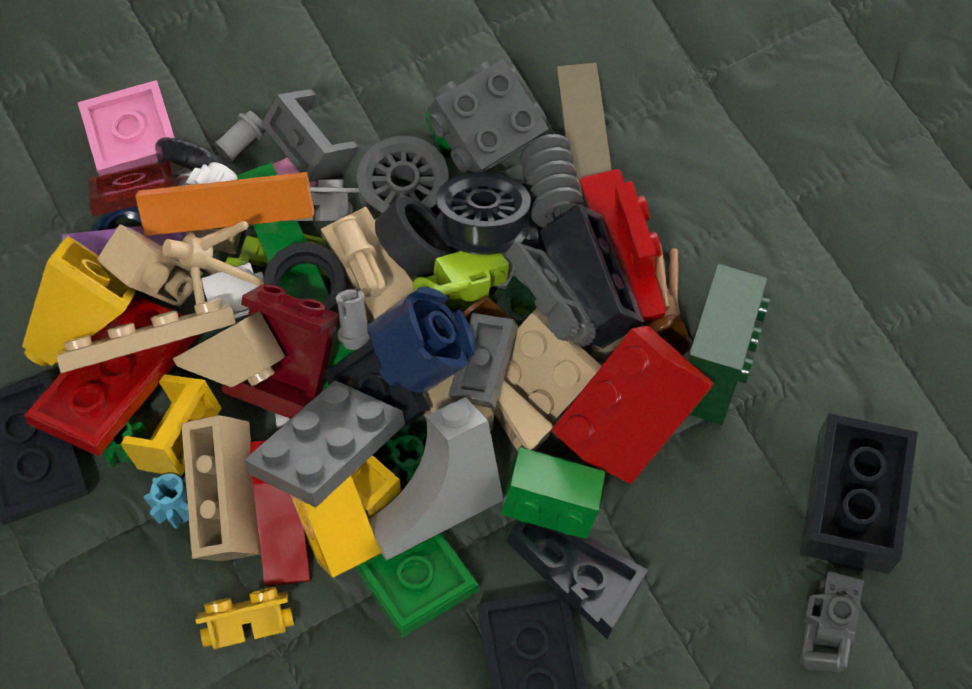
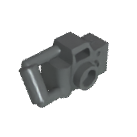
M827 572L819 585L820 594L810 596L805 602L802 623L806 626L799 661L806 670L841 673L842 670L847 668L850 649L854 644L864 580ZM813 606L818 607L816 616H812ZM814 644L836 649L838 654L813 652Z

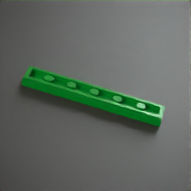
M271 162L237 175V180L275 176L277 173ZM278 221L252 225L268 262L279 250L291 244L306 242L298 221ZM297 265L287 270L282 276L280 287L286 291L285 294L300 300L313 299L321 303L329 296L316 265ZM338 318L327 371L354 352L351 349L345 348L343 342H340L337 334L341 328L340 318ZM326 378L324 380L322 391L329 386Z

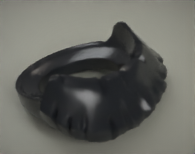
M164 137L157 140L155 144L156 157L160 166L165 160H168L179 166L194 170L195 167L201 169L203 164L209 166L210 163L216 162L215 157L208 150L187 140Z

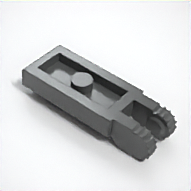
M514 243L505 254L516 268L514 274L517 279L529 287L536 297L534 300L536 307L549 317L548 328L551 333L555 334L554 337L566 342L570 340L574 344L584 347L585 345L589 346V343H593L592 340L595 339L596 328L591 323L592 320L547 254L542 250Z

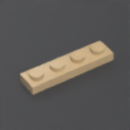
M213 299L194 305L196 313L178 317L177 311H171L151 317L153 325L135 329L134 323H128L108 329L109 337L92 342L90 335H85L65 341V349L59 351L56 355L60 372H68L234 325L236 321L231 304L221 305L220 299Z

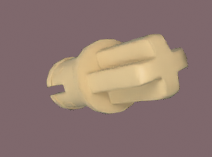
M356 216L342 217L333 224L332 229L344 253L343 263L346 268L351 269L359 289L364 293L365 297H378L386 289V282L375 260L376 249L368 244Z

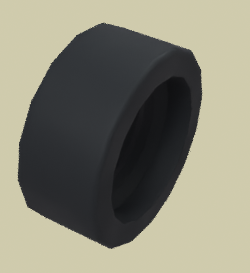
M399 197L375 221V233L384 250L402 269L413 276L426 278L434 275L435 258L456 253V249L443 242L436 232L435 225L438 216L423 203L411 197Z
M310 242L291 244L279 250L268 262L263 277L264 284L279 287L282 276L287 270L301 264L320 266L327 272L331 280L329 296L323 302L325 309L339 313L336 296L346 291L345 270L338 257L326 247Z

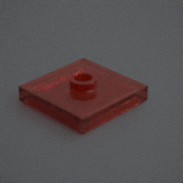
M165 160L161 166L158 165V162L90 178L88 180V191L92 215L97 216L137 206L135 196L138 191L175 187L170 161Z

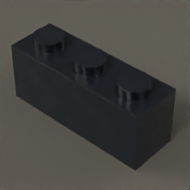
M578 204L540 231L546 247L544 252L584 307V310L592 320L591 323L596 328L595 339L590 344L604 349L628 334L632 328H637L644 323L603 215Z

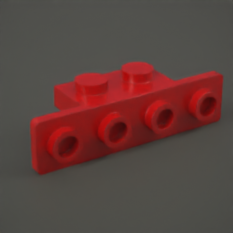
M619 169L582 177L580 179V186L587 208L604 216L643 320L648 321L664 317L666 308L655 277L656 258L662 256L661 245L657 233H649L646 221H649L650 217L645 197H637L633 182L624 183Z

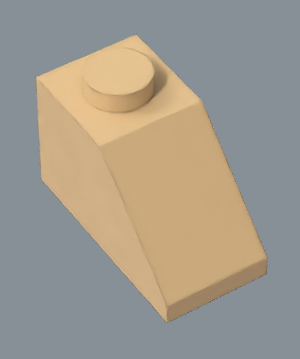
M256 312L178 355L173 360L180 368L229 387H234L247 379L250 385L254 386L275 373L271 366L285 358V355L262 314Z

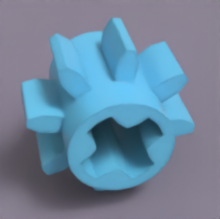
M164 474L158 478L154 477L150 493L144 496V499L152 508L150 514L157 523L160 524L167 518L174 528H178L180 523L189 520L186 476L182 479L175 474Z

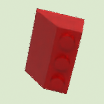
M649 326L632 328L551 431L584 461L632 484L708 393L714 383Z

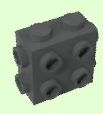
M505 59L492 66L488 61H485L467 74L470 79L458 86L453 80L433 93L435 100L427 110L429 113V123L439 137L445 138L452 149L451 156L455 165L463 173L487 172L523 150L527 143L543 136L549 130L543 110L537 103H532L524 91V83L520 74L514 68H510Z

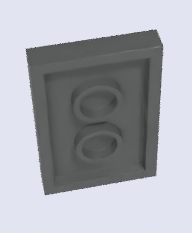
M335 380L244 460L247 472L316 508L405 425L403 411Z

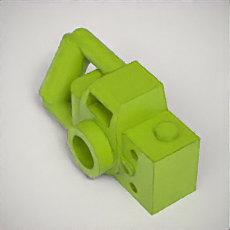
M459 251L435 258L434 275L426 278H416L412 287L414 291L420 287H430L442 292L445 296L448 295L451 300L461 298L464 301L472 302L483 298L485 295L489 296L490 287L506 283L509 263L501 253L478 255Z

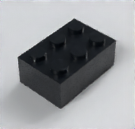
M831 413L828 414L818 434L800 555L889 574L902 559L918 431Z

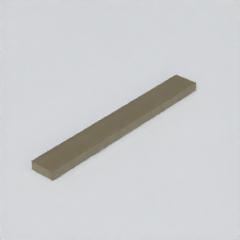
M597 62L557 66L564 134L570 142V152L573 155V165L576 169V178L578 179L579 186L582 177L612 170ZM580 186V188H579L578 191L581 192L582 199H583V202H582L581 205L587 208V205H586V202H585V199H584V196H583V192H582V189H581V186ZM625 336L604 349L591 344L593 359L609 358Z

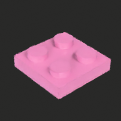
M157 80L78 102L100 179L158 162L155 150L157 140L164 137L175 138Z

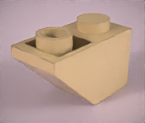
M119 224L97 258L100 264L127 286L179 308L194 290L190 267L181 265L178 258L164 256L162 252L163 246Z

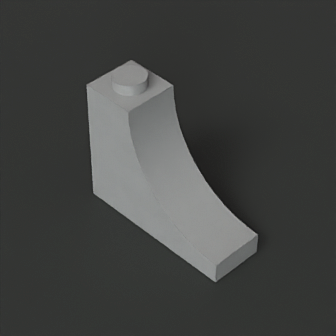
M466 397L426 416V446L415 474L402 492L390 504L374 516L368 518L380 552L386 560L503 501L488 420Z

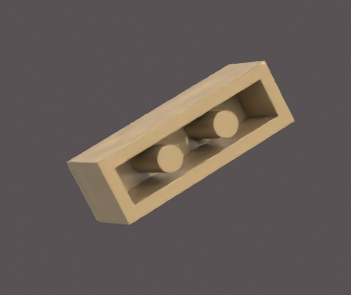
M218 415L182 423L192 559L227 561L260 555L252 475L247 472L244 461L251 455L249 422Z

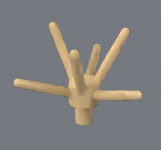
M242 221L232 227H225L202 238L196 237L195 231H186V237L182 241L171 239L164 241L162 247L163 255L178 258L181 265L190 267L196 305L205 302L200 269H203L210 275L222 271L256 286L263 284L261 278L212 258L213 246L246 230L253 224L248 225L246 221Z

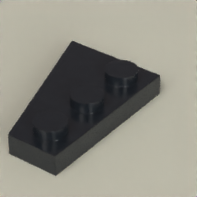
M519 520L510 531L506 541L606 639L609 638L648 571L646 568L589 536L587 539H583Z

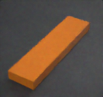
M307 172L141 190L135 196L145 236L232 227L242 221H246L248 225L306 219L313 218L315 213Z

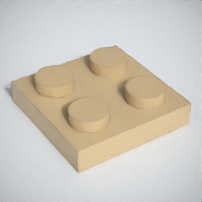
M536 308L517 329L503 380L552 424L586 387L601 368V365L579 345L574 344L573 341L568 340L566 342L554 337L555 334L551 333L548 328L549 318Z

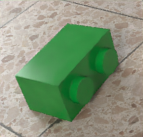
M519 447L508 475L500 515L587 539L599 512L605 471Z

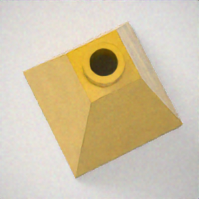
M69 235L66 236L46 263L22 347L25 348L24 354L26 357L40 366H46L47 364L52 366L57 363L56 355L59 351L65 349V341L85 335H90L91 337L121 315L136 292V289L124 284L97 261L99 257L97 254Z

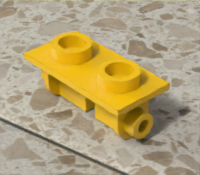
M270 587L251 592L249 594L250 600L232 604L231 598H224L204 604L205 611L198 612L196 617V624L207 622L208 628L200 629L203 647L212 646L216 650L221 647L245 642L246 639L242 625L251 623L254 639L285 633L286 627L294 626L291 608H281V604L288 602V592L277 593L276 587Z

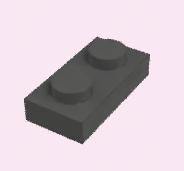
M472 313L469 326L475 341V351L468 358L467 362L470 363L454 374L448 395L454 402L466 397L473 405L495 409L518 325L514 319Z

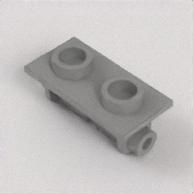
M318 180V187H310L313 205H315V221H337L342 217L352 214L353 207L348 201V193L360 192L359 188H343V180ZM313 218L287 220L285 222L313 221Z

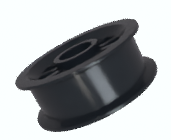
M476 172L456 176L446 181L439 188L436 195V203L441 212L436 219L435 227L438 236L450 247L471 254L491 255L506 252L514 243L521 244L527 238L529 223L525 215L530 209L531 198L527 189L516 180L500 174Z

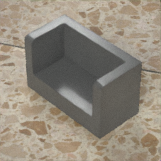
M312 89L277 94L261 124L300 173L307 172L309 182L343 175L359 147L354 141L332 145L307 115L317 97Z

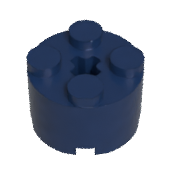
M420 287L379 315L368 325V335L372 340L375 353L381 363L379 366L380 374L389 385L397 386L400 384L413 392H428L470 363L467 362L468 358L475 351L472 330L460 310L453 313L444 304L449 298L442 292L430 287Z

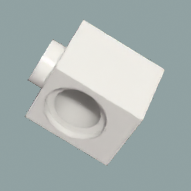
M250 263L236 267L261 278L264 284L262 272L254 274ZM224 272L201 278L207 301L220 299L221 305L230 303L235 319L248 315L249 308L241 305L242 295L258 286Z

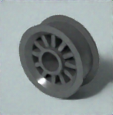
M395 136L376 143L364 154L357 170V183L360 191L359 199L362 208L367 207L375 220L399 197L408 196L418 201L421 200V203L438 216L441 211L436 203V195L439 188L449 178L448 167L444 157L432 144L417 137ZM399 181H409L412 183L406 187L395 185Z

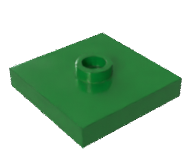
M441 533L388 560L380 553L353 567L401 638L479 591L478 583Z

